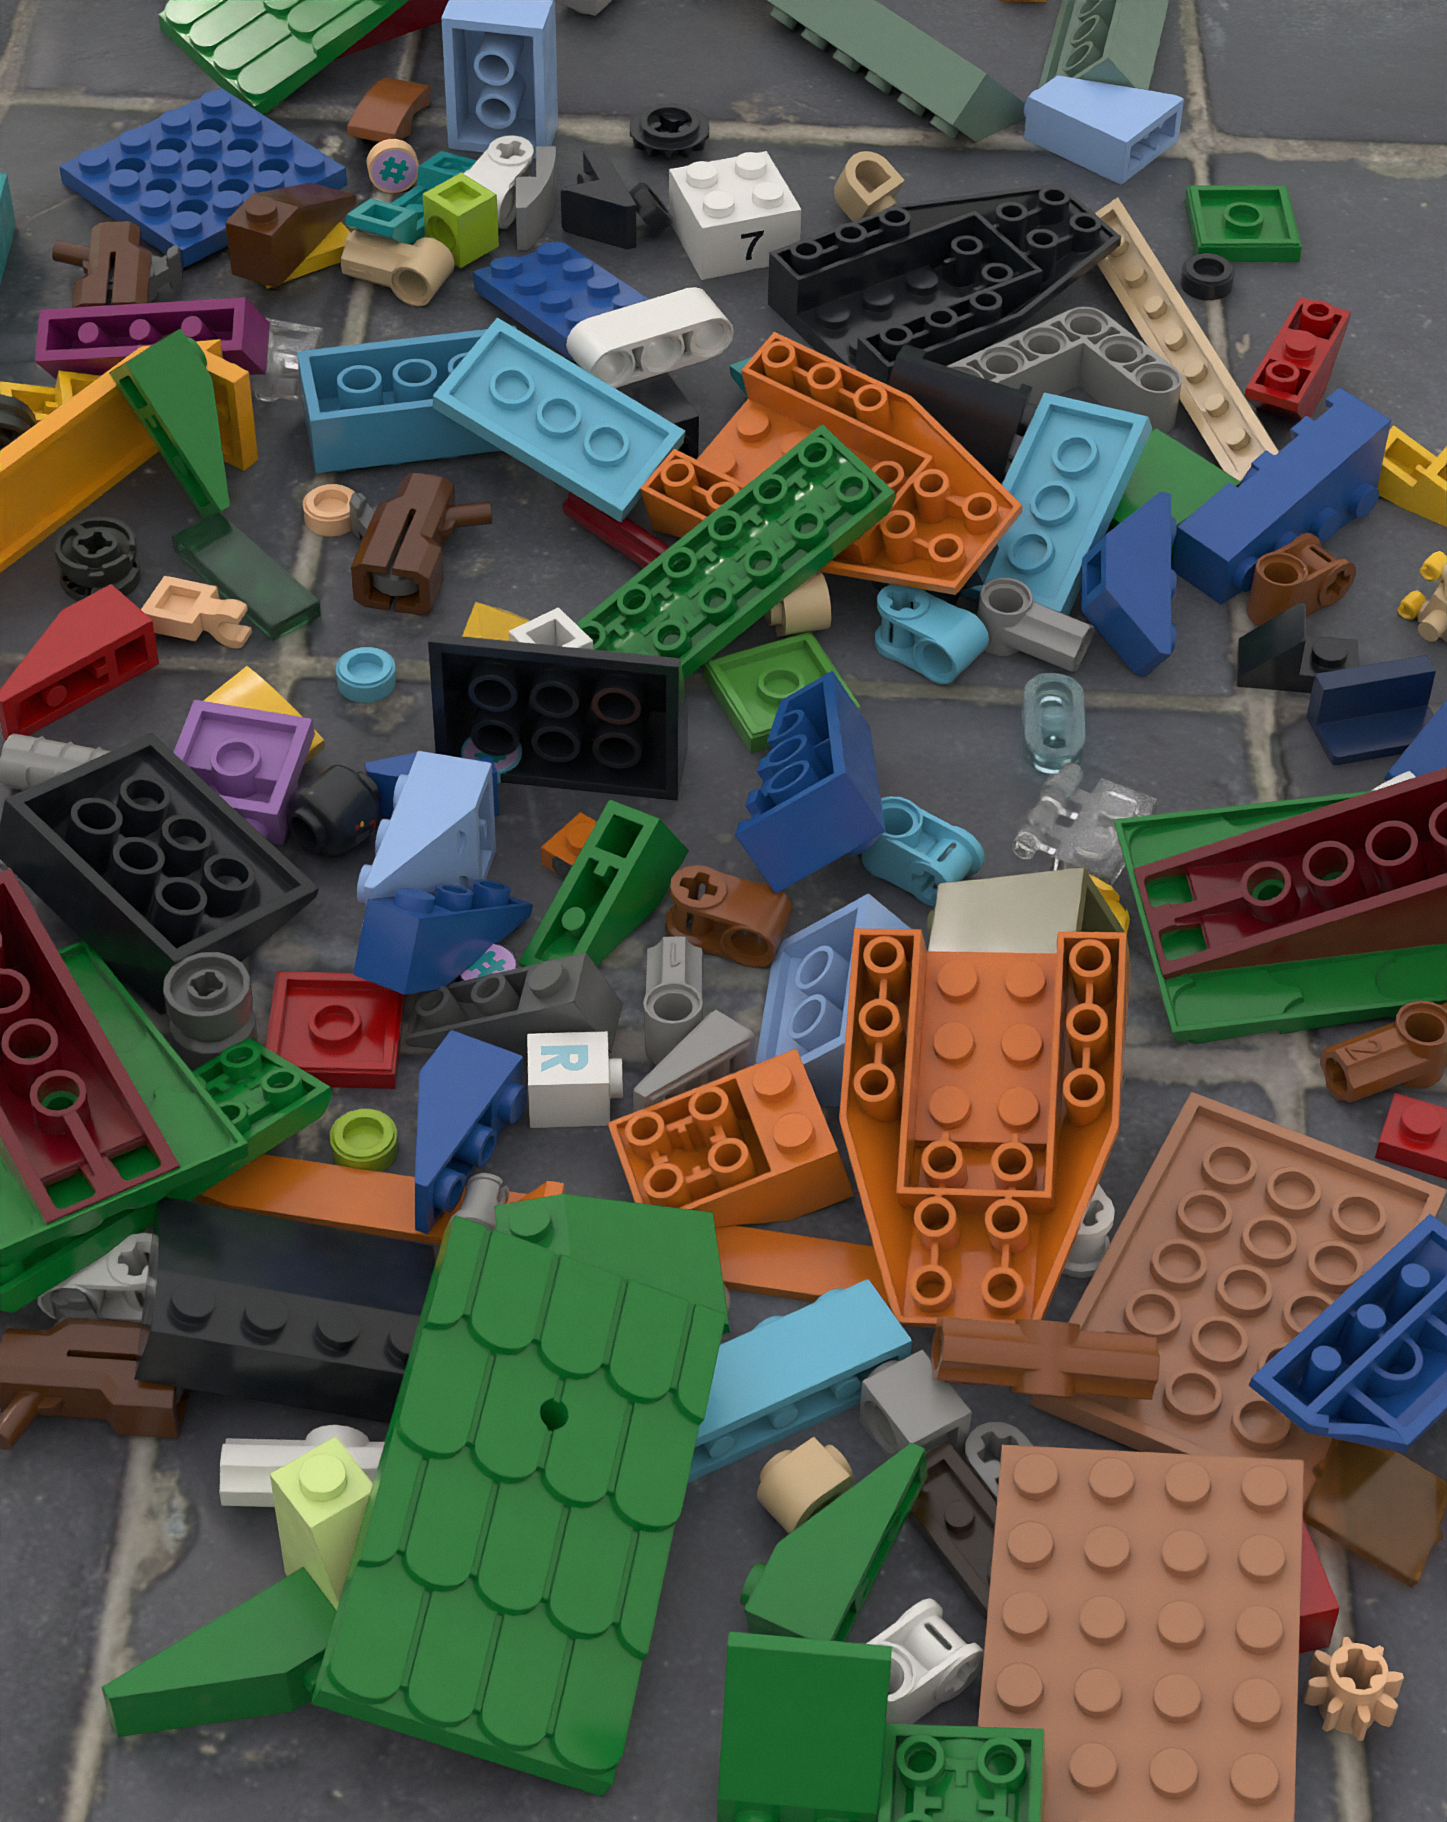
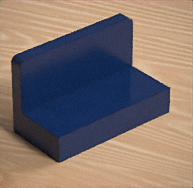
M1427 655L1315 674L1306 718L1333 765L1348 764L1404 753L1434 716L1428 703L1436 669Z

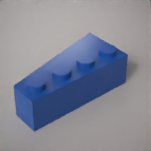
M1339 387L1326 398V406L1329 409L1316 421L1305 416L1290 429L1291 437L1294 439L1276 455L1267 450L1251 463V468L1245 474L1238 488L1229 482L1177 527L1171 569L1222 605L1242 591L1247 592L1251 590L1257 560L1263 555L1276 551L1307 532L1318 537L1320 542H1325L1337 530L1357 517H1365L1374 508L1379 497L1377 487L1391 419Z
M833 670L780 701L767 740L772 750L766 757L760 760L757 773L763 781L761 789L758 788L749 792L745 807L751 814V819L740 822L735 834L775 894L845 854L857 855L864 852L877 841L880 834L886 832L871 729Z

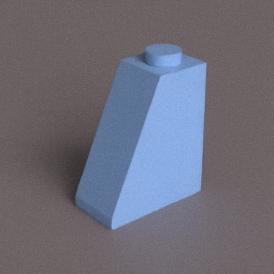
M1057 75L1028 96L1024 106V116L1026 117L1024 139L1122 185L1178 142L1184 99L1173 94Z

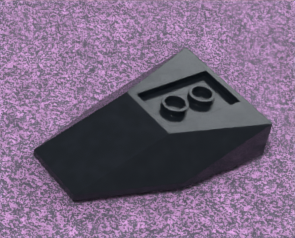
M1060 183L904 203L769 252L768 305L816 352L888 385L896 356L905 344L925 350V360L943 366L951 365L977 353L1021 325L1119 247L1121 236Z

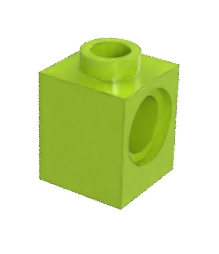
M462 172L422 194L425 237L434 238L448 247L453 255L456 266L462 268L499 247L497 194Z

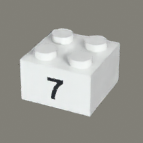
M767 151L759 153L747 152L737 157L711 162L699 161L689 166L669 169V212L673 217L671 226L701 280L769 267V252L800 240L801 208Z

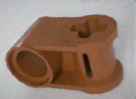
M1308 532L1301 534L1291 543L1274 552L1265 554L1257 560L1246 608L1247 615L1253 623L1260 626L1301 602H1306V616L1323 607L1331 606L1339 601L1353 584L1356 576V567L1350 560L1345 558L1337 559L1321 547L1319 538L1314 534Z
M685 866L676 871L671 878L669 894L674 902V906L671 907L666 915L665 931L668 937H686L692 945L702 948L703 952L733 960L745 967L760 968L769 965L774 960L793 912V906L787 894L783 891L775 894L767 883L745 880L718 872L708 866ZM703 883L705 885V894L699 901L700 884ZM693 914L692 930L688 931L686 929L687 920Z

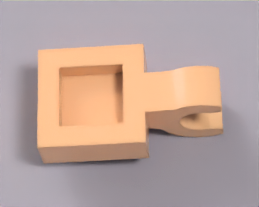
M164 576L141 609L153 620L154 632L158 634L196 641L204 630L209 632L219 643L230 648H242L252 634L251 627L238 625L248 610L247 604L235 599L220 600L218 588L213 585Z

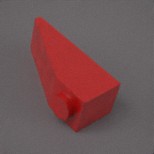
M112 584L63 609L0 689V723L4 740L6 741L12 734L29 736L158 665L159 659L153 620Z

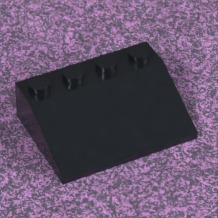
M430 633L428 650L435 754L462 758V746L469 737H471L476 748L492 756L509 755L518 748L520 742L522 747L521 760L513 769L500 774V781L502 783L678 801L688 751V702L681 658Z
M153 733L6 798L0 821V860L9 869H12L16 876L160 1015L167 1012L163 988L164 979L172 966L185 957L201 952H219L233 956L239 962H242L314 900L319 891L317 885Z
M164 1197L157 1201L134 1380L390 1423L436 1264L434 1248L432 1245Z

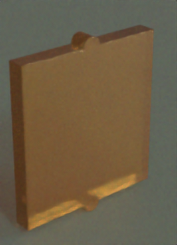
M1333 1438L1325 1459L1317 1463L1312 1469L1317 1479L1303 1511L1304 1522L1412 1588L1420 1580L1431 1547L1443 1538V1533L1439 1526L1447 1507V1482L1396 1451Z

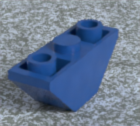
M1161 491L1108 532L1082 557V613L1095 626L1135 675L1144 677L1171 656L1177 639L1176 626L1171 623V600L1175 594L1177 584L1176 573L1171 569V547L1175 540L1177 524L1175 518L1171 516V493Z

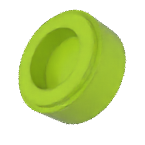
M357 1109L342 1115L335 1121L330 1130V1147L334 1163L339 1166L378 1172L389 1168L395 1161L399 1150L397 1128L393 1120L385 1113L374 1109Z

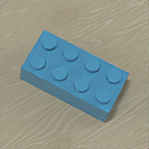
M487 329L297 351L301 402L315 473L343 472L356 468L388 464L399 465L405 462L455 458L462 455L503 451L433 408L434 393Z

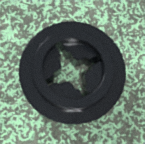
M662 103L642 109L633 116L630 122V137L633 138L634 148L646 150L648 157L665 155L669 160L672 156L680 155L684 158H689L691 151L704 149L705 140L709 138V122L701 112L694 108L677 103Z

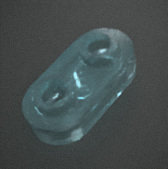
M1059 673L1037 675L1030 679L1024 688L1022 704L1023 755L1027 763L1038 771L1048 774H1063L1076 769L1083 760L1086 740L1084 692L1076 680Z

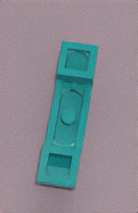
M440 151L418 166L416 187L391 204L370 198L346 215V225L352 229L405 244H415L418 239L425 237L422 194L461 172L464 174L477 161Z

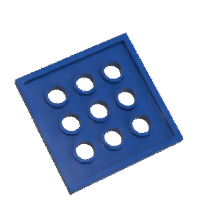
M222 88L206 92L201 98L175 110H169L163 113L161 117L136 129L127 130L120 137L95 149L85 150L78 157L59 165L61 180L64 185L116 221H130L139 226L142 239L166 255L170 247L178 245L181 250L184 268L228 246L225 222L252 194L310 182L336 190L348 185L346 167Z

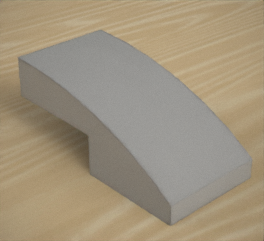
M556 146L536 147V177H515L517 251L529 250L538 241L554 213L557 201Z

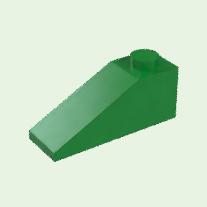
M179 329L113 369L109 374L201 517L206 518L230 506L213 380L206 369V356L197 342L190 337H186L183 331Z
M609 799L523 953L519 965L525 967L548 960L587 953L597 967L660 905L671 884V878L679 870L689 852L688 848L660 818Z
M911 1442L779 1541L767 1565L757 1562L753 1566L740 1596V1603L745 1606L744 1613L749 1633L840 1642L847 1641L928 1476L925 1448Z
M304 1567L298 1569L102 1686L111 1727L118 1737L293 1712L312 1700L337 1611Z

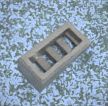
M716 1009L710 1012L633 1089V1112L753 1066L756 1044L754 1033Z

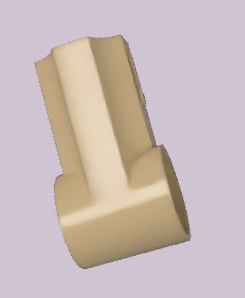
M355 230L345 240V248L341 256L343 274L359 280L390 287L401 301L417 307L428 304L453 272L455 265L453 255L448 247L434 238L424 237L418 239L414 245H409Z

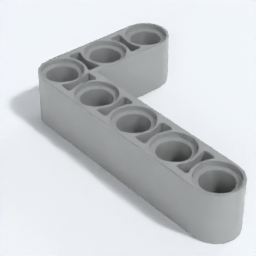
M1077 307L946 366L1014 389H1019L1022 383L1032 386L1028 403L1039 405L1044 392L1060 395L1079 386L1105 407L1148 416L1153 428L1152 431L1157 428L1167 434L1173 430L1176 424L1182 377L1179 371L1107 314L1095 308Z

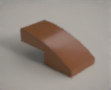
M388 77L382 78L366 93L359 103L347 126V136L379 142L387 139L403 140L408 137L412 131L413 114L430 105L431 85Z

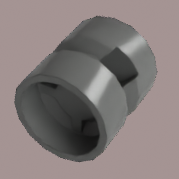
M201 952L185 957L171 967L164 979L163 993L167 1016L170 1018L169 1030L172 1048L191 1072L220 1055L227 1047L238 1044L248 1037L258 1043L250 976L241 962L233 956L223 953Z

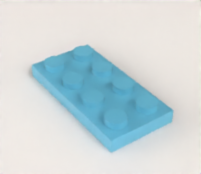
M499 318L495 319L433 395V408L619 522L625 519L642 497L640 491L642 485L672 450H678L684 443L685 430Z
M1044 392L1002 483V486L1022 504L1023 512L997 543L999 550L984 585L996 578L1008 577L1019 580L1031 590L1033 602L1069 616L1082 587V557L1106 534L1153 429L1148 416ZM984 585L960 590L959 593L963 597L979 601Z

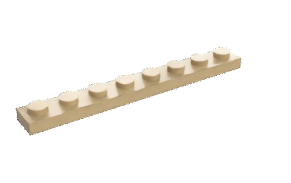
M1117 197L1095 214L1121 236V244L1097 263L1146 345L1175 367L1181 374L1182 384L1179 399L1223 471L1242 482L1245 474L1251 468V463L1266 450L1273 455H1276L1279 450L1128 211Z

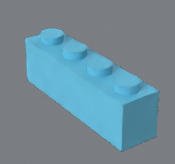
M869 1279L846 1289L836 1288L820 1296L813 1304L786 1316L767 1318L760 1322L752 1331L720 1344L705 1419L699 1426L688 1483L859 1405L862 1381L875 1368L887 1361H901L911 1356V1338Z

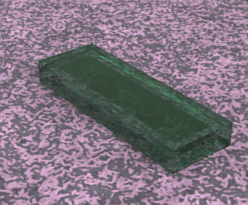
M220 512L172 536L174 552L211 585L217 586L218 591L226 599H235L247 604L248 610L245 616L273 641L321 616L320 600Z

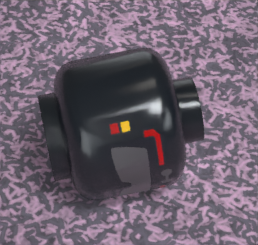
M344 765L327 766L299 786L290 796V813L287 815L289 829L296 841L306 851L312 854L321 853L329 857L342 856L370 836L379 827L381 818L379 807L381 800L380 791L373 779L364 772H355Z

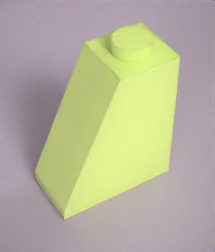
M335 1436L272 1472L270 1479L285 1574L288 1576L304 1567L337 1611L373 1483Z

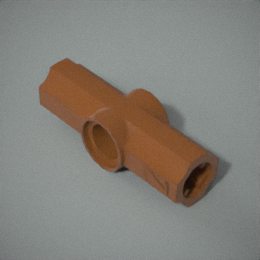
M1421 1000L1409 1002L1400 1008L1394 1023L1323 1049L1320 1057V1066L1324 1072L1326 1087L1338 1102L1346 1100L1352 1103L1399 1084L1413 1088H1425L1439 1082L1447 1066V1003L1438 1005Z
M938 1317L935 1333L932 1338L931 1363L933 1380H943L945 1383L1010 1387V1393L1074 1398L1075 1393L1152 1400L1159 1378L1160 1355L1157 1349V1337H1146L1143 1334L1080 1330V1324L1047 1320L1015 1319V1324Z

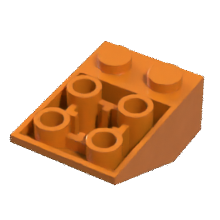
M797 1048L607 1123L635 1203L713 1212L715 1227L792 1221L855 1196Z

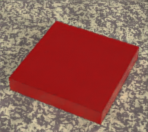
M276 971L265 1047L330 1087L396 1089L406 995L357 977L353 973Z

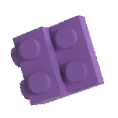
M194 700L173 753L270 843L283 845L289 830L287 815L290 813V796L299 787L298 780L315 735L313 720L311 718Z

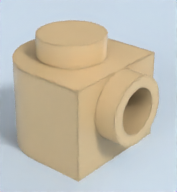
M870 151L858 152L846 163L835 184L834 196L838 205L852 221H856L881 212L886 208L897 206L898 203L894 199L905 180L883 156Z
M817 571L765 614L767 624L769 626L775 625L777 637L828 629L830 627V596L825 577L821 571Z
M812 1437L795 1450H784L766 1463L760 1473L761 1483L758 1487L757 1499L784 1530L790 1534L849 1490L851 1482L854 1480V1475L849 1463L837 1448L830 1444L823 1447L815 1437Z

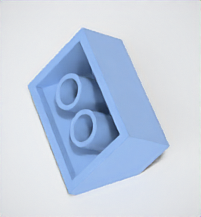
M869 893L781 941L771 964L755 1064L797 1048L818 1103L821 1106L840 1108L854 928L911 929Z

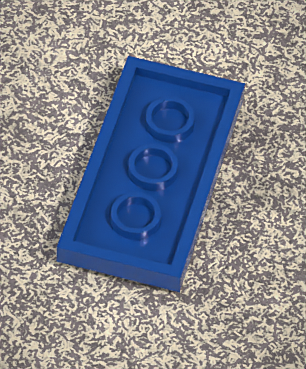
M563 242L545 243L537 248V252L521 257H500L493 260L489 267L472 271L475 292L572 361L575 360L568 353L566 343L571 330L579 322L593 316L650 300Z

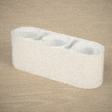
M693 287L587 318L579 322L571 330L566 346L568 353L580 368L613 388H618L718 356L729 346L734 330L731 322L705 291Z

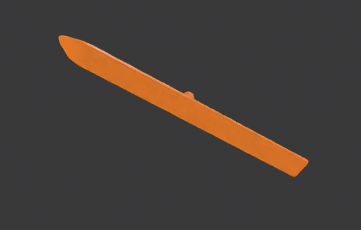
M262 1154L194 1199L201 1204L366 1234L441 1245L451 1216L460 1210L465 1195V1187L456 1208L450 1213L444 1211L428 1234L415 1230V1177ZM546 1181L529 1194L509 1191V1199L506 1204L565 1194V1184ZM736 1225L716 1227L723 1282L727 1289L815 1302L820 1296L836 1288L846 1289L869 1279L890 1309L874 1246Z

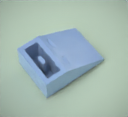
M418 751L409 774H401L398 777L393 798L394 812L391 819H382L378 827L374 862L372 865L365 864L361 869L357 885V901L364 903L365 906H367L368 899L393 897L396 895V890L400 888L434 892L437 884H451L464 888L472 887L474 880H486L495 856L496 836L492 763Z

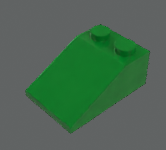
M559 1194L494 1206L496 1230L555 1251L554 1254H564L622 1275V1278L625 1280L630 1278L688 1299L691 1304L699 1303L726 1313L722 1334L731 1333L713 1212L571 1194Z
M729 1631L718 1781L717 1822H877L892 1646Z

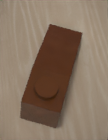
M312 182L252 194L225 222L232 275L278 288L357 204L356 195Z

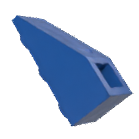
M482 879L474 880L473 886L469 888L451 884H437L434 892L400 888L396 890V895L393 897L368 899L353 975L404 995L437 990L441 986L446 987L474 964L495 942L499 943L531 917L533 904L510 896L511 888L503 883Z
M451 1030L419 1071L415 1160V1230L428 1234L444 1211L450 1213L456 1208L462 1197L468 1177L476 1166L483 1168L489 1162L496 1146L497 1137L507 1123L515 1124L521 1117L528 1098V1088L522 1085V1055Z

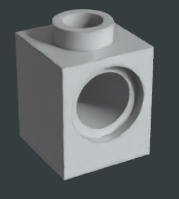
M923 1350L901 1361L890 1360L879 1365L862 1381L859 1423L888 1460L911 1442L925 1448V1453L927 1454L944 1442L949 1441L959 1456L964 1454L965 1442L970 1431L972 1411L949 1383H945L943 1380H933L932 1363Z

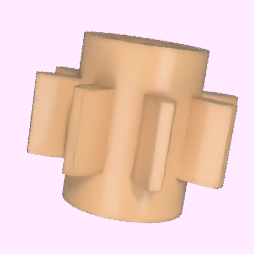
M1343 1637L1340 1648L1334 1652L1332 1657L1326 1652L1315 1651L1309 1673L1313 1678L1307 1682L1303 1702L1311 1706L1318 1705L1324 1720L1322 1726L1324 1731L1328 1732L1335 1729L1342 1733L1354 1734L1358 1741H1363L1367 1728L1372 1725L1374 1720L1386 1727H1390L1393 1724L1398 1708L1394 1698L1398 1697L1404 1677L1403 1673L1388 1672L1387 1663L1383 1658V1647L1379 1645L1372 1648L1365 1644L1352 1643L1349 1637Z

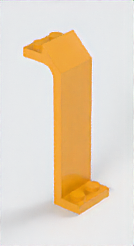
M221 339L196 341L206 356V369L213 380L223 459L225 462L245 471L259 460L249 371L223 359ZM150 346L139 347L0 451V573L159 452L109 374L110 371Z

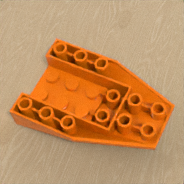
M773 332L741 370L748 400L697 460L673 449L640 488L652 530L682 538L823 424L895 491L897 498L890 512L819 571L953 595L960 591L1023 512L1022 504L912 396L776 332Z
M854 928L839 1121L890 1309L902 1327L936 1328L938 1317L1015 1324V1319H1044L1119 1133L1131 969L1127 933L1058 932L1057 953L927 951L921 929Z

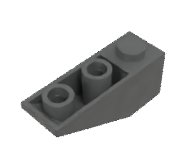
M581 953L451 983L446 987L441 986L437 990L418 992L404 1040L412 1047L437 1049L448 1033L453 1030L522 1055L523 1061H528L527 1034L608 1031V1053H611L623 1003L587 953Z

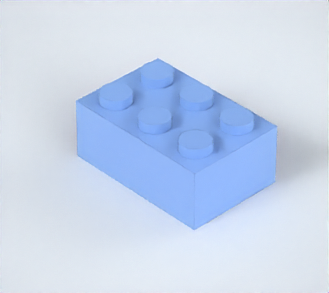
M449 0L441 18L448 149L484 153L495 139L514 135L529 140L533 145L534 158L536 159V147L551 146L558 128L555 0Z

